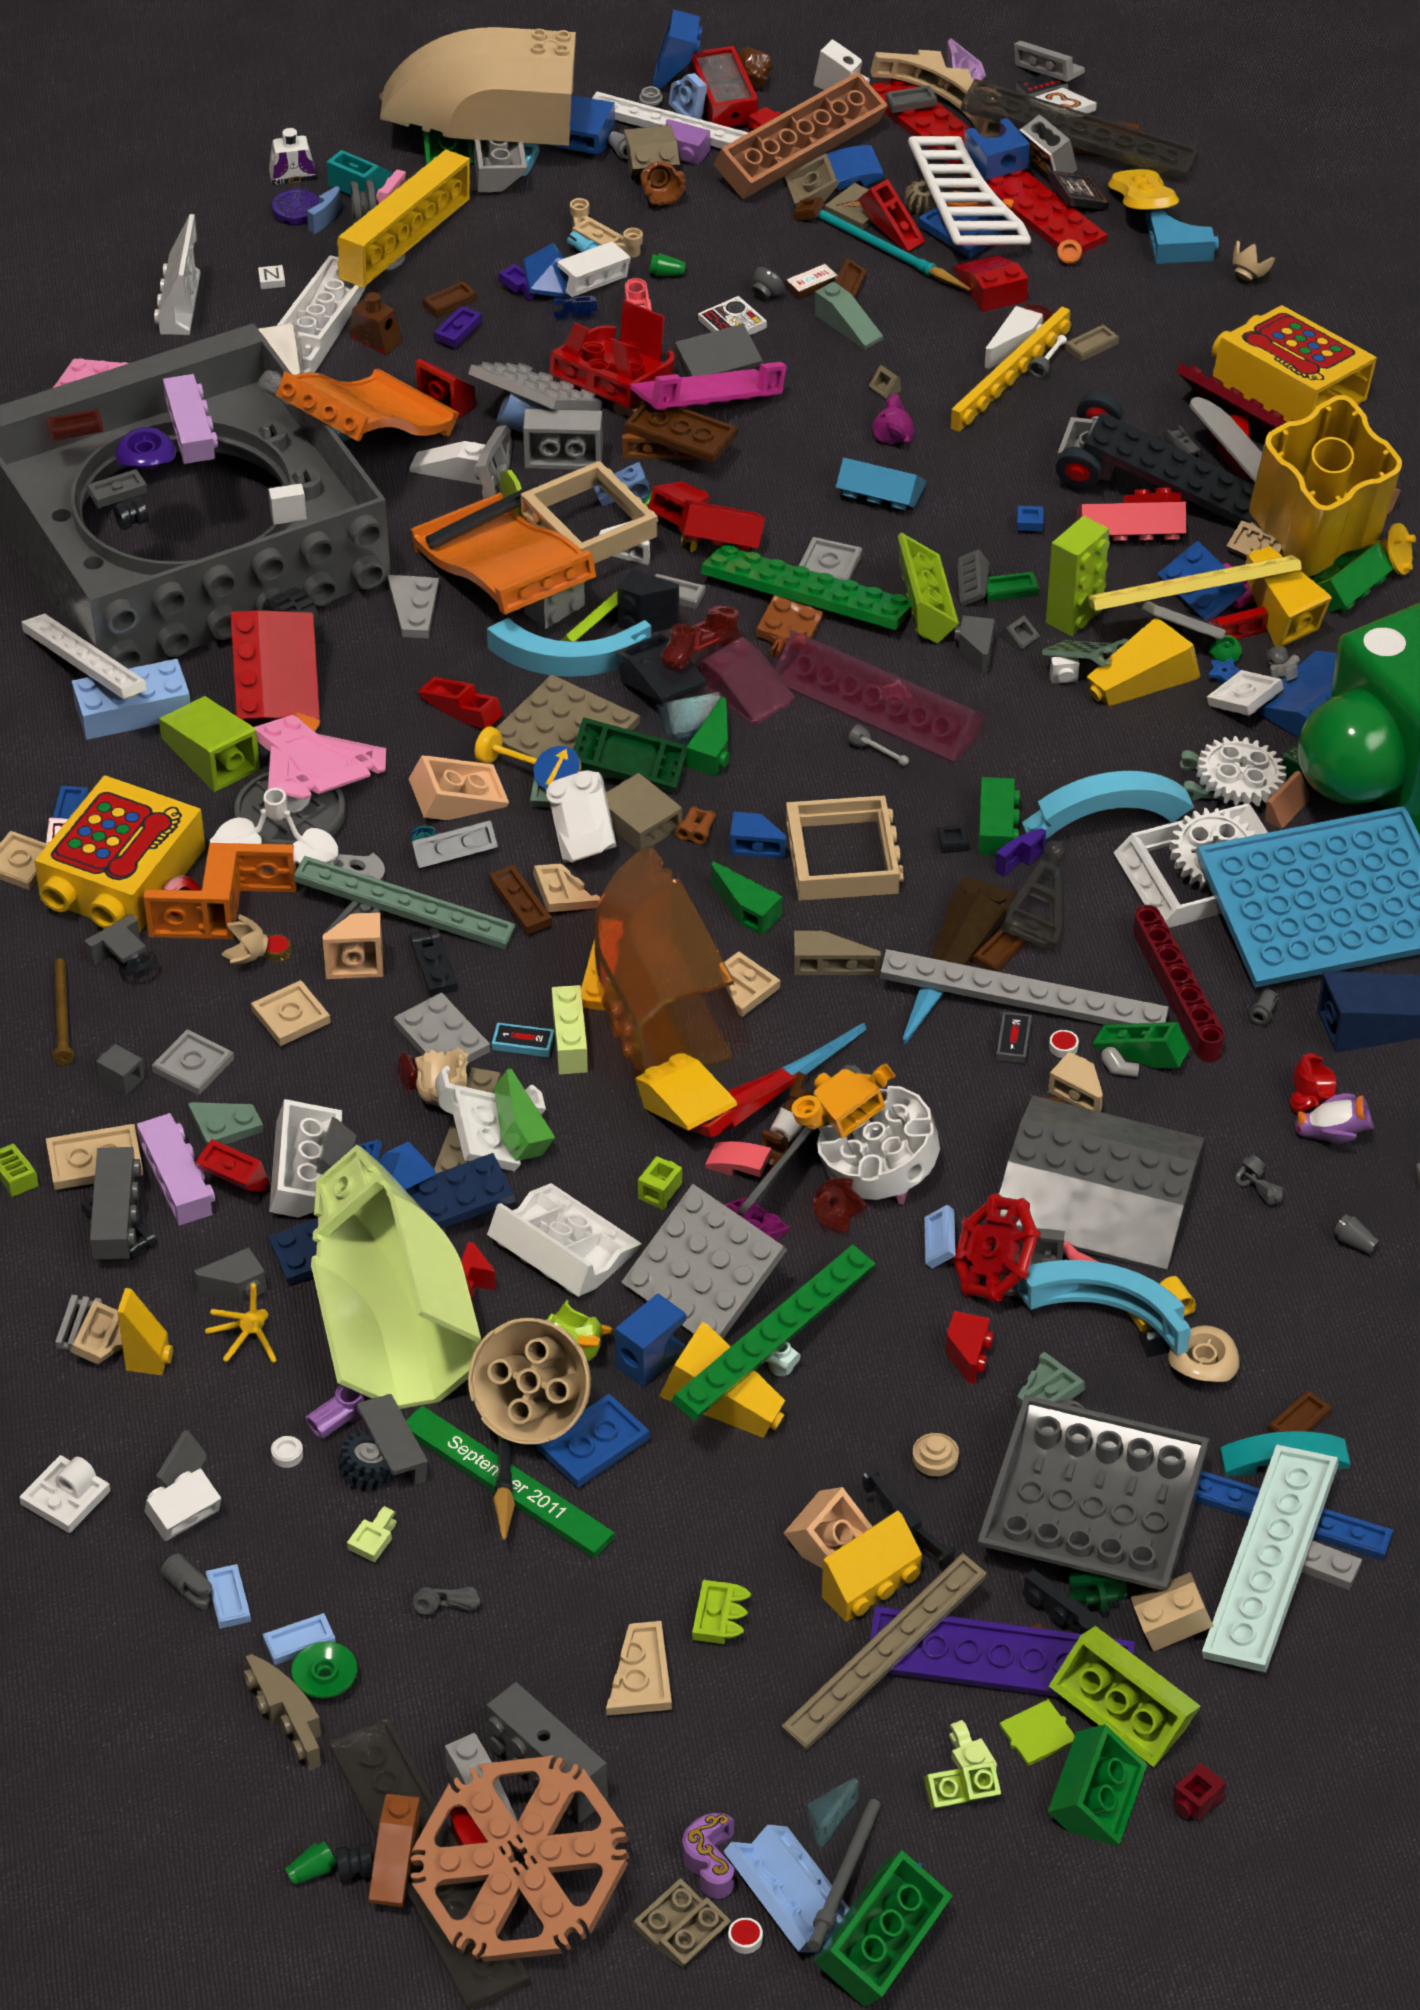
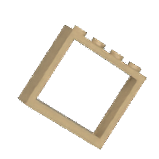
M600 461L521 493V514L530 523L556 531L567 537L582 551H590L593 555L594 564L657 537L658 518L655 512L649 510L642 500L635 496L628 489L627 485L621 482L613 474L612 470L605 467ZM598 485L633 521L581 542L547 507Z
M885 795L786 802V826L798 901L899 894V882H904L903 865H898V862H900L899 845L894 846V842H897L896 826H891L890 824L893 823V810L887 808ZM864 822L878 823L886 871L809 876L801 827Z

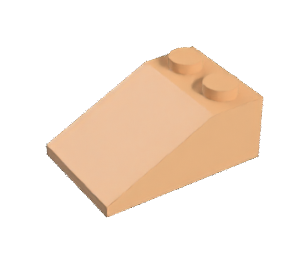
M422 755L409 777L424 818L452 820L504 808L509 804L493 764Z

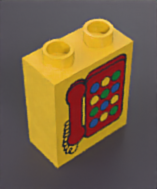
M1283 305L1262 316L1254 315L1245 325L1232 332H1222L1215 340L1211 351L1212 357L1216 359L1213 376L1224 383V387L1229 390L1231 387L1236 388L1249 401L1251 398L1256 399L1264 405L1263 408L1270 412L1273 409L1284 416L1283 419L1287 422L1306 418L1315 410L1316 406L1337 395L1348 396L1358 405L1366 401L1377 360L1376 356Z
M104 775L34 860L40 899L54 911L65 912L69 910L91 918L98 926L104 929L132 914L138 920L140 933L147 924L144 904L145 889L162 890L163 885L168 880L177 876H184L206 849L201 809Z

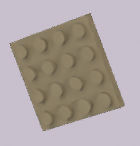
M551 674L496 729L502 734V747L538 759L539 755L551 747L567 746L573 749L583 717L633 731L640 724V715Z

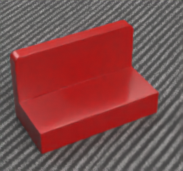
M1263 606L1207 621L1226 630L1224 635H1229L1239 640L1266 633L1268 611Z

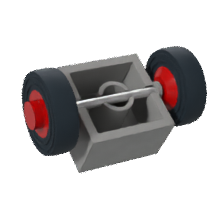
M1100 391L1086 393L1078 403L1076 410L1077 418H1070L1058 450L1055 466L1058 477L1070 486L1088 488L1095 485L1099 479L1110 481L1115 465L1082 450L1101 412L1121 421L1123 415L1122 406L1110 394Z

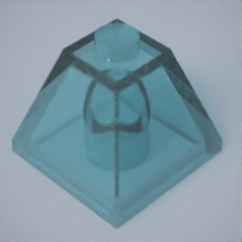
M719 692L658 704V712L667 735L676 734V739L691 737L692 731L698 730L719 700Z

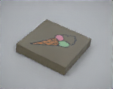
M853 183L825 205V211L862 230L873 223L858 201V198L866 193L868 189L856 183Z

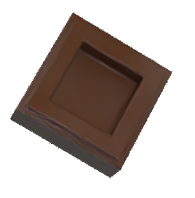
M822 197L800 200L793 212L795 221L817 218L824 206Z

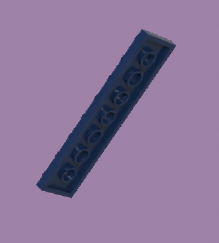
M494 1153L439 1172L405 1190L441 1229L494 1210L497 1204L507 1205L515 1202L514 1193ZM318 1218L268 1236L289 1286L313 1277L311 1259L317 1252V1242L313 1241V1231L318 1228Z

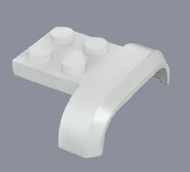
M445 1066L435 1079V1088L440 1107L454 1115L464 1161H472L494 1153L501 1169L515 1171L521 1163L514 1160L501 1139L495 1094L449 1083L448 1075L450 1068ZM530 1085L525 1091L542 1115L546 1110L542 1092L534 1085Z

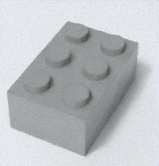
M525 409L523 427L525 468L581 469L597 461L602 463V411Z

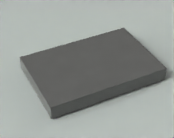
M744 324L675 342L674 346L689 377L750 370L760 367V364L763 363Z

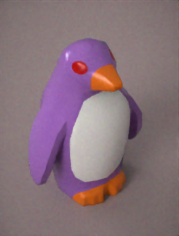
M1350 1093L1334 1095L1310 1113L1300 1111L1295 1120V1131L1300 1137L1337 1144L1353 1141L1357 1133L1374 1128L1369 1106L1364 1096H1359L1356 1099V1096Z

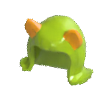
M568 1300L565 1301L555 1315L551 1313L549 1318L546 1319L562 1327L574 1337L582 1348L587 1361H591L599 1352L601 1337L612 1332L611 1327L601 1325L596 1317H588L572 1309L568 1304Z

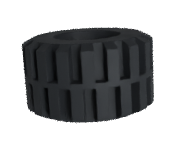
M292 587L264 600L262 611L313 613L315 650L324 646L325 633L321 617L314 603L304 591L298 587Z

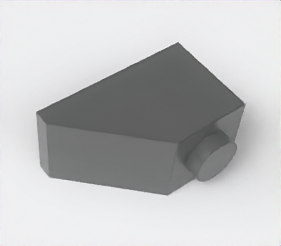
M963 615L961 626H956L954 641L959 642L958 653L981 674H987L995 619Z
M249 1247L194 1271L196 1290L200 1295L241 1303L250 1299V1285L252 1283L256 1284L257 1296L267 1291L265 1271Z

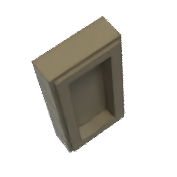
M1103 324L1066 342L1065 350L1077 360L1083 362L1119 344V336Z

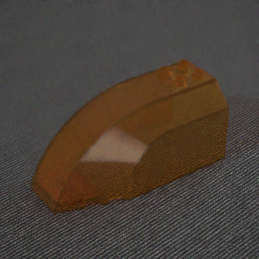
M651 845L646 846L625 862L609 881L600 898L595 916L596 984L600 999L611 1020L613 1034L615 1038H620L625 1058H630L635 1069L645 1072L649 1067L659 1066L669 1061L671 1056L680 1053L699 1060L705 1068L732 1061L733 1055L701 994L734 985V980L681 881L678 878L672 880V870L669 867L663 869L662 858Z

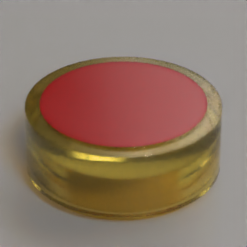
M273 934L267 937L268 943L264 956L268 960L282 961L290 956L291 942L288 937L282 934Z

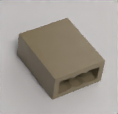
M640 773L624 780L621 784L606 792L614 832L640 853L674 833L679 822L682 821V807Z

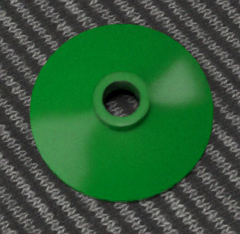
M334 1642L314 1643L305 1647L295 1657L291 1668L292 1679L302 1692L310 1697L321 1699L335 1697L348 1690L354 1683L357 1676V1662L352 1652L341 1644Z

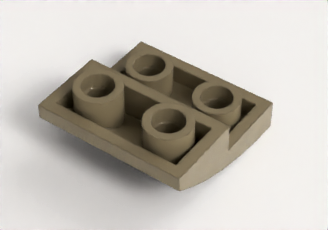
M680 1878L641 1913L631 1926L658 1951L684 1967L731 1923V1920L708 1897L702 1900Z

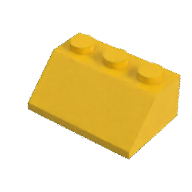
M896 1511L823 1559L822 1598L845 1622L850 1621L856 1616H862L872 1605L881 1599H888L896 1589L905 1583H912L921 1573L922 1554L903 1515L899 1511Z

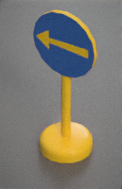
M491 726L482 730L475 744V759L479 763L491 764L501 753L535 765L533 769L534 778L539 786L545 790L553 781L579 773L581 770L579 756L573 749L567 746L551 747L544 751L537 759L502 747L501 732Z

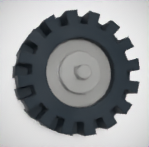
M364 1430L358 1431L357 1436L355 1433L349 1435V1439L345 1438L338 1460V1470H341L340 1475L342 1478L347 1476L346 1482L352 1484L353 1481L357 1482L356 1487L361 1488L362 1484L366 1485V1489L371 1490L373 1484H375L377 1489L381 1488L383 1483L387 1485L393 1475L389 1471L370 1433L365 1435Z

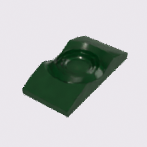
M583 717L573 750L580 758L582 771L599 772L603 778H617L621 780L629 779L640 773L662 792H675L685 761L687 745Z

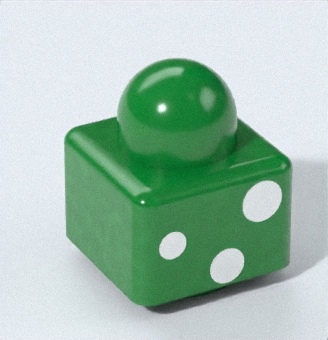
M1420 602L1347 632L1340 637L1336 650L1330 699L1320 704L1308 716L1298 739V759L1302 773L1308 783L1319 794L1334 802L1347 805H1359L1374 801L1382 810L1404 806L1419 836Z

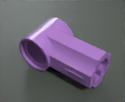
M340 1385L336 1389L333 1398L305 1417L307 1425L318 1439H324L346 1422L361 1420L357 1404L365 1401L364 1395Z

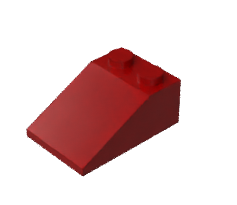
M996 255L953 266V270L960 281L971 289L968 292L981 312L1027 301L1028 276L1016 262Z

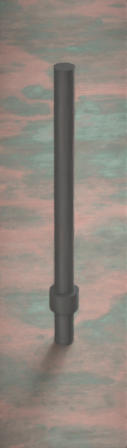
M876 1799L868 1801L825 1904L814 1918V1930L808 1941V1947L813 1951L821 1949L826 1935L832 1931L835 1925V1913L881 1807L880 1802Z

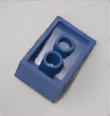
M673 9L655 64L653 87H657L660 90L691 62L693 53L698 54L703 28L699 26L700 16Z

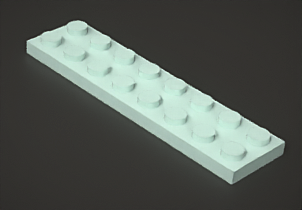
M1276 1445L1212 1622L1214 1627L1210 1628L1202 1650L1203 1659L1261 1672L1267 1671L1339 1465L1338 1457Z

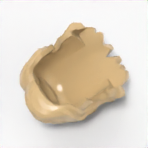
M459 1047L449 1050L447 1054H445V1051L437 1053L435 1050L430 1049L429 1053L426 1052L423 1056L415 1058L418 1068L416 1086L419 1096L426 1104L440 1107L435 1088V1079L445 1066L450 1068L448 1075L449 1083L467 1087L466 1067L469 1063L467 1061L469 1053L464 1052Z

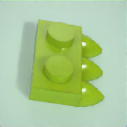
M703 1580L692 1631V1640L725 1644V1639L735 1638L743 1634L744 1629L733 1621L747 1615L748 1612L737 1603L751 1597V1593L737 1584Z

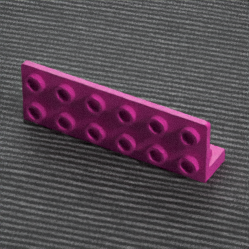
M782 362L760 364L759 371L750 369L682 378L677 374L656 376L655 381L632 383L630 389L639 395V398L651 404L656 410H666L669 407L686 408L688 405L693 404L708 405L709 402L718 401L727 403L734 399L749 400L751 397L758 396L767 398L774 394H782L787 366Z

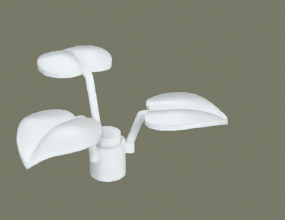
M271 788L265 792V808L261 810V817L256 828L253 822L246 818H233L222 824L216 834L210 839V843L262 844L261 837L257 833L261 832L266 817L268 816L274 821L286 818L295 839L298 840L293 844L295 861L298 864L301 863L304 855L329 863L338 858L339 854L335 840L326 831L310 828L304 832L303 836L298 833L290 812L295 813L304 809L310 802V798L300 799L286 796V793L280 788Z

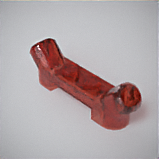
M715 606L708 610L707 619L698 624L690 626L680 622L673 625L670 641L661 654L663 663L673 669L681 670L685 669L694 653L702 651L704 648L716 643L726 647L736 645L741 638V632L737 626L739 611L728 606Z

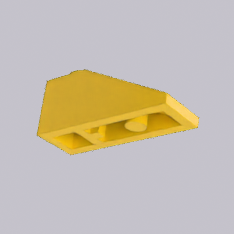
M125 1288L117 1314L126 1371L162 1375L165 1365L171 1363L173 1356V1346L169 1345L167 1331L134 1291Z

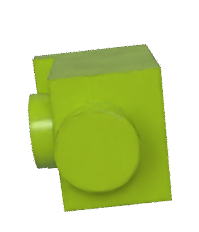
M656 1156L638 1179V1199L665 1210L667 1202L682 1184V1167L672 1161Z

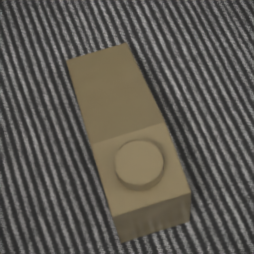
M794 931V975H880L881 951L825 931Z

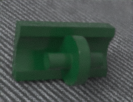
M1072 1568L1069 1577L1068 1595L1081 1605L1097 1604L1100 1613L1107 1612V1602L1127 1599V1582L1098 1574H1089L1086 1571Z

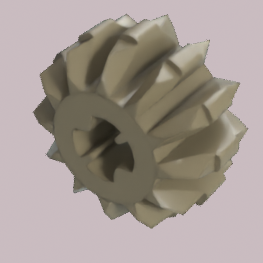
M922 179L920 182L912 181V185L907 186L904 204L905 208L909 209L910 214L916 213L920 217L930 210L937 208L926 181Z

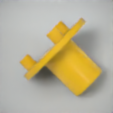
M1393 524L1389 530L1388 539L1376 540L1370 543H1380L1397 574L1405 575L1409 570L1413 569L1411 543L1416 542V536L1414 534L1409 535L1403 524Z

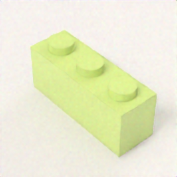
M581 985L552 987V1011L559 1074L588 1072L587 1043Z

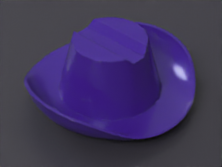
M152 427L136 428L128 432L118 443L115 452L116 461L120 465L134 466L140 471L146 469L154 470L159 464L171 462L176 455V449L172 440L159 429Z

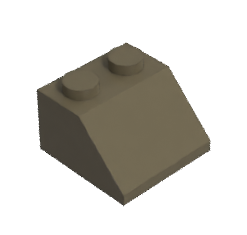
M671 125L624 130L630 177L640 176L642 171L651 162L656 161L668 162L678 171L680 161L677 140Z

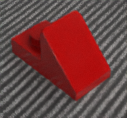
M468 1242L461 1263L470 1297L473 1298L476 1287L495 1290L496 1281L493 1267L477 1246L472 1242Z

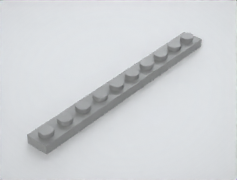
M886 949L880 973V979L1105 1025L1166 1022L1168 1006Z

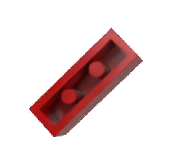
M685 499L679 531L688 540L700 541L701 538L710 539V543L714 545L724 546L725 543L735 544L737 549L750 551L751 547L759 548L765 517L756 512Z

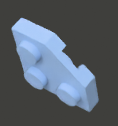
M695 73L682 77L683 79L671 83L668 104L678 114L702 120L707 84Z

